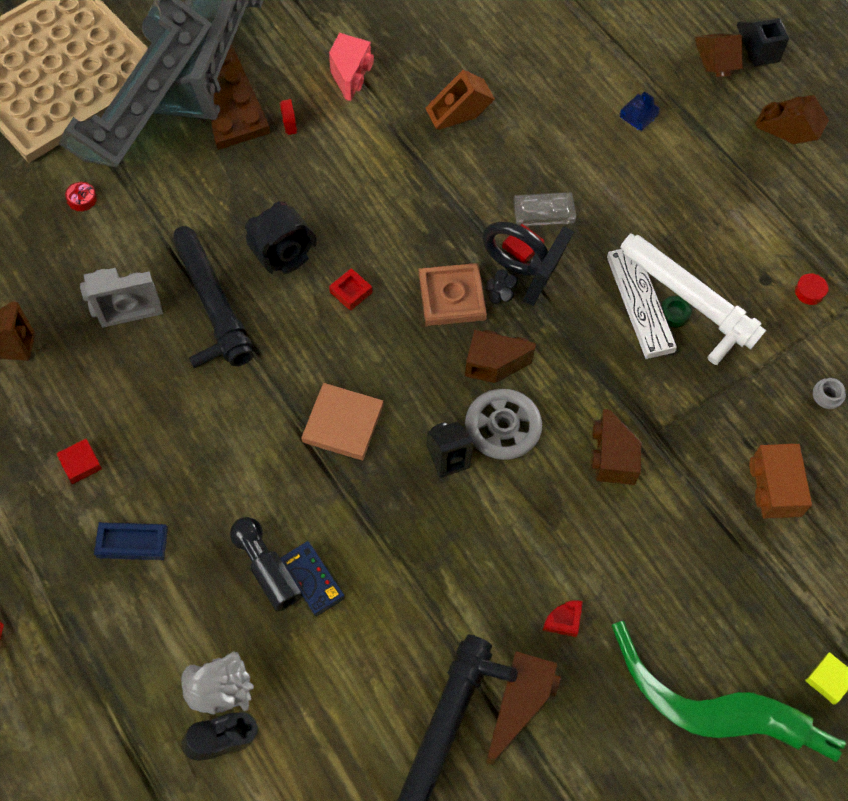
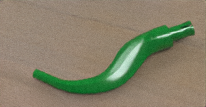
M620 621L611 625L635 683L648 701L675 725L692 734L713 738L765 734L797 750L802 745H805L832 759L834 762L839 760L842 754L840 749H844L846 741L840 740L813 726L812 717L775 699L750 692H737L712 700L696 701L686 699L672 692L654 678L641 663L625 622Z

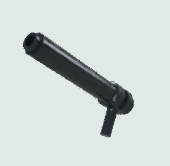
M181 226L174 231L173 242L215 330L214 337L217 341V344L189 357L192 366L197 368L223 354L224 359L230 362L232 366L245 365L254 357V346L250 338L246 336L247 332L242 322L237 320L196 232L188 226Z
M467 635L465 640L459 643L456 650L458 657L451 662L447 671L449 675L448 681L397 801L430 800L475 688L480 687L484 676L487 675L509 682H514L517 679L518 671L516 668L491 662L492 654L490 652L493 646L488 641L474 635Z

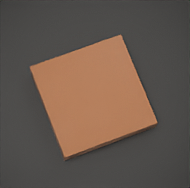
M478 263L419 269L426 326L486 320L487 313Z
M323 383L301 437L302 443L363 461L383 409L384 401Z

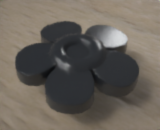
M506 270L497 271L495 279H489L486 284V289L490 291L489 300L494 304H498L501 299L505 302L511 301L514 297V292L511 289L517 286V278L514 275L508 276Z

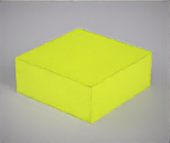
M829 652L805 681L835 705L848 691V667Z

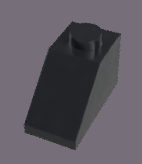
M458 421L451 424L446 422L440 423L432 427L430 431H427L426 445L440 478L469 469L471 465L474 442L471 435Z

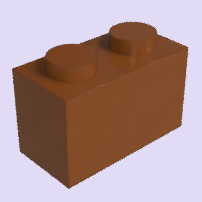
M800 444L760 445L754 456L751 457L749 467L752 477L756 478L755 501L757 507H761L763 519L802 517L812 506Z

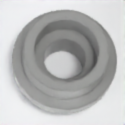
M834 378L820 380L813 388L814 400L818 405L826 409L838 408L846 397L844 385ZM824 392L830 393L832 395V398L827 396Z

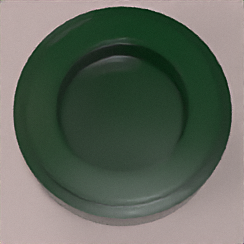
M671 296L666 298L661 305L668 326L678 328L684 326L689 321L692 308L683 298Z

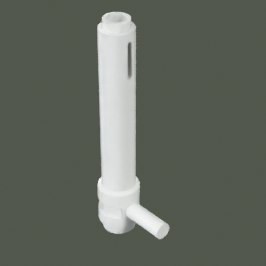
M631 233L622 243L620 248L624 250V255L719 326V330L725 334V337L707 357L711 363L718 365L735 343L741 347L745 345L751 350L766 330L760 326L762 324L756 318L750 319L745 315L747 312L738 305L734 307L641 236H634Z

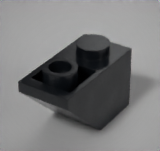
M759 18L737 22L736 26L739 33L742 34V40L754 66L781 61L789 37L780 18Z

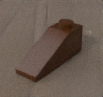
M515 652L511 667L517 669L518 676L514 682L507 681L486 759L487 764L493 765L546 705L549 696L556 697L561 676L555 675L557 663Z

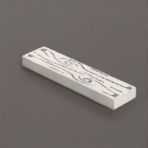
M623 249L608 252V262L645 359L675 353L677 346L647 271L624 255Z

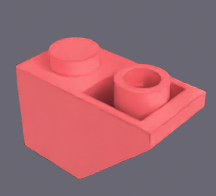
M339 33L329 52L330 71L345 99L351 101L355 92L361 90L364 74L366 71L371 70L374 55L371 54L369 41Z

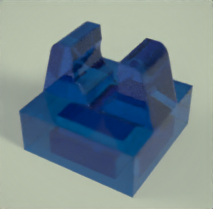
M643 92L641 96L638 93L621 109L619 117L642 132L658 117L660 108L654 105V97L650 94Z

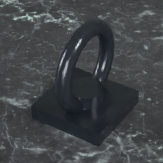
M495 222L484 230L483 244L489 255L504 268L521 275L534 276L523 299L524 302L534 306L559 263L574 231L563 226L548 251L544 243L528 229L510 222ZM506 234L525 242L535 252L531 263H522L506 255L496 244L495 236Z

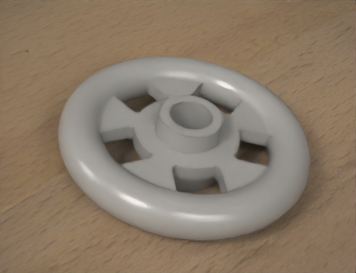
M494 389L483 393L473 401L466 414L465 427L473 439V445L481 453L495 459L509 460L525 455L537 444L542 432V419L536 405L524 394L511 389ZM507 402L514 403L520 407L516 414L512 410L504 408ZM491 405L496 410L487 418L481 412L485 407ZM520 421L529 422L528 433L519 432ZM505 422L509 427L505 429L500 428L498 423ZM488 426V430L493 436L485 439L479 429ZM514 438L515 445L501 446L500 439Z

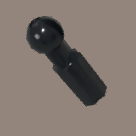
M250 517L236 520L230 530L231 541L237 548L246 551L252 561L251 571L275 611H283L294 605L301 599L300 595L302 593L276 551H269L263 542L261 524L256 519Z

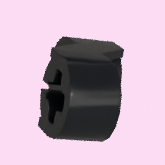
M228 713L213 720L194 723L185 733L181 747L184 754L192 760L213 759L228 752L246 749L255 739L258 733V726L256 720L247 713Z

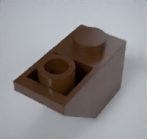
M815 95L795 97L782 102H771L765 105L755 125L758 129L792 144L819 140L829 119Z
M474 330L466 361L465 377L497 383L532 363L536 343L529 342L522 337L511 338L498 335L490 330Z
M603 409L600 420H594L592 438L598 440L597 450L593 449L591 457V469H596V481L635 485L641 473L642 442L610 409Z

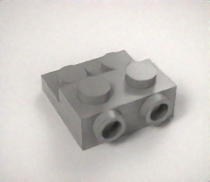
M116 268L100 269L94 273L84 274L85 282L80 283L81 293L84 301H88L90 314L92 317L97 316L102 328L163 314L161 302L150 272L132 273L120 278Z

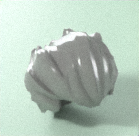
M231 652L222 659H213L212 663L204 664L202 667L190 665L185 668L181 678L183 698L189 707L202 713L207 712L211 714L225 712L239 705L243 711L248 710V702L251 700L249 691L254 688V685L250 683V676L246 673L244 662L240 659L237 652Z

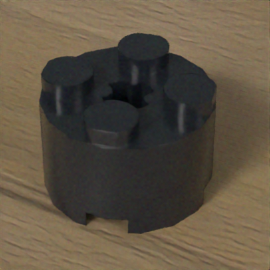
M276 202L270 209L265 210L258 217L250 218L245 225L247 245L270 274H273V271L279 270L283 274H288L298 269L309 259L306 254L311 249V246L316 247L317 244L316 235L293 207L288 206L286 202Z

